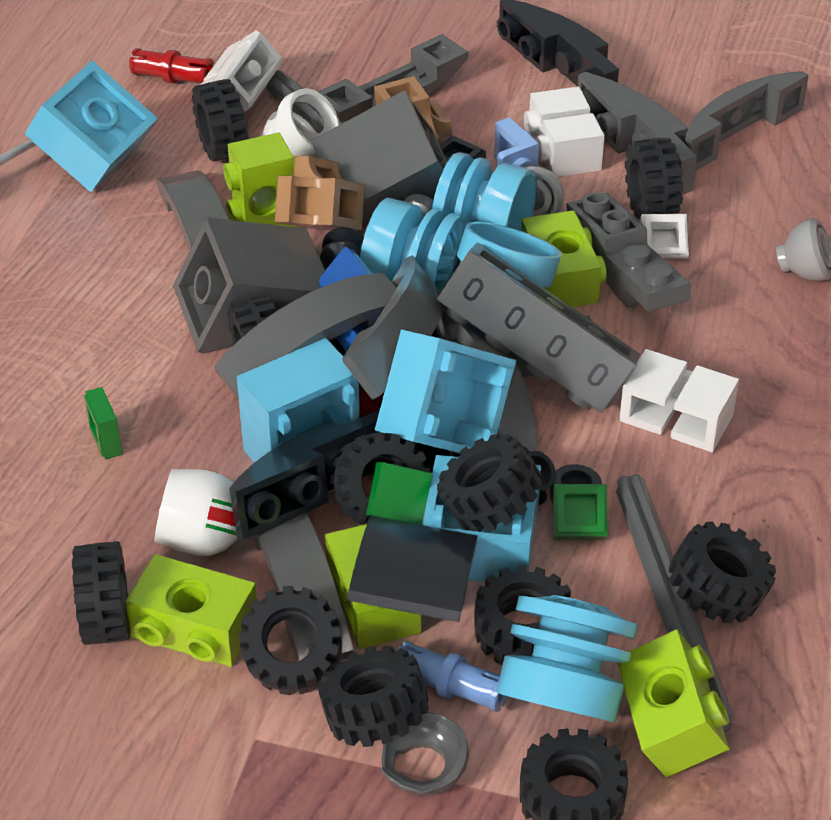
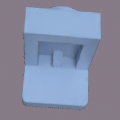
M510 117L495 122L494 158L497 160V166L502 163L520 167L538 166L539 143L532 138L531 134L523 130Z

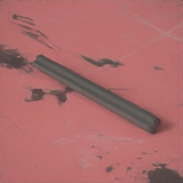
M634 474L630 477L623 475L617 481L618 488L616 489V494L666 631L669 633L678 629L692 648L700 645L708 656L714 671V677L708 679L710 690L718 694L729 717V724L722 726L725 732L731 728L734 714L695 612L689 607L691 601L688 598L682 600L676 593L679 586H672L669 578L672 573L668 572L673 554L644 479L640 475Z

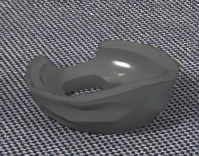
M430 712L421 714L423 721L418 727L409 726L410 733L403 737L398 734L391 736L392 742L383 745L382 768L380 769L394 787L421 797L439 794L452 788L465 772L469 759L466 735L459 725L444 715ZM414 748H430L443 757L445 767L442 773L432 780L416 781L395 771V757Z

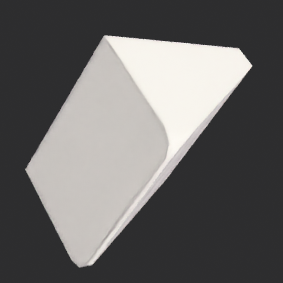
M641 214L639 222L647 228L648 246L663 259H688L687 214Z

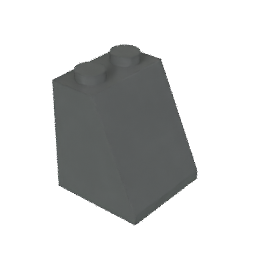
M406 90L311 140L318 156L316 158L338 162L339 173L343 180L365 184L362 228L368 226L373 212L379 203L387 197L404 201L412 194H421L434 200L439 179L448 162L433 128Z
M206 217L173 284V288L197 351L199 353H209L234 346L233 336L229 327L230 321L228 319L229 305L267 295L270 297L271 303L274 304L277 312L296 299L321 287L319 278L325 272V269L306 228Z

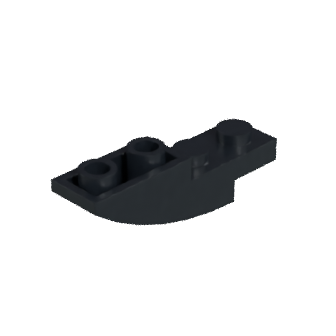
M500 0L499 18L497 20L499 35L542 73L556 68L577 87L579 74L584 72L618 83L619 68L607 59L609 44L595 33L545 8L517 0Z
M380 410L342 426L329 421L324 422L285 441L246 469L229 489L237 537L245 540L329 503L328 491L335 489L334 484H330V475H334L336 467L332 466L335 457H340L343 453L341 449L347 443L354 442L355 438L362 435L382 433L375 430ZM384 458L374 459L365 466L362 477L374 472L377 462L392 464V462Z

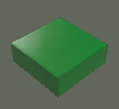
M103 387L85 391L84 400L89 429L101 456L106 460L122 455L117 418Z
M377 462L366 515L422 525L432 473Z
M554 484V540L607 539V484Z

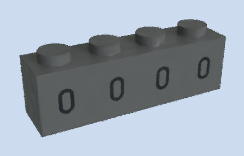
M478 242L469 250L437 298L438 301L445 305V313L453 320L463 325L472 323L486 333L484 338L491 346L503 353L514 352L527 361L525 366L532 374L544 381H550L552 378L568 389L566 394L574 403L588 410L593 406L601 413L604 411L636 366L640 353Z

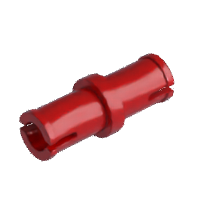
M135 48L132 51V55L139 56V58L130 57L129 67L132 74L161 77L167 83H176L178 80L202 83L214 66V61L210 58L182 56L176 50H168L166 53Z

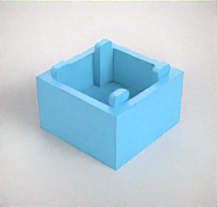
M92 60L40 107L25 135L87 190L92 192L139 147L158 118Z
M401 330L375 430L382 433L401 435L400 438L458 453L466 446L468 449L474 447V441L483 438L484 441H488L490 435L497 434L516 360L440 338Z
M326 338L237 376L243 450L253 462H256L285 441L324 422L329 421L342 426L359 419L358 381L343 363V356Z
M436 455L422 525L478 536L469 581L485 582V579L491 574L499 578V570L507 567L512 573L517 572V566L527 565V572H530L539 505V489L535 490L538 495L535 501L527 502L525 504L527 510L522 515L517 513L513 515L511 523L504 526L501 522L497 524L496 530L490 532L485 527L481 532L472 531L471 529L465 530L448 510L437 491V484L441 482L439 479L441 472L449 469L447 463L451 458L457 459L458 457ZM536 465L541 473V466Z

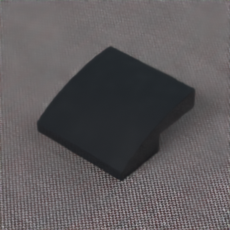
M370 515L355 562L347 601L460 622L478 536Z

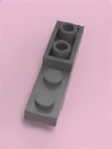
M588 72L579 74L578 87H580L590 107V113L594 114L604 134V139L617 153L625 152L629 149L628 145L632 141L670 138L671 143H674L676 146V153H679V167H682L683 172L681 182H683L684 191H681V195L692 192L697 156L685 145L688 127L660 104L625 85Z
M590 193L581 200L566 203L567 211L574 210L582 227L589 229L592 237V248L596 256H602L605 263L606 283L627 308L641 304L647 311H652L691 300V283L648 246L647 228L608 193Z

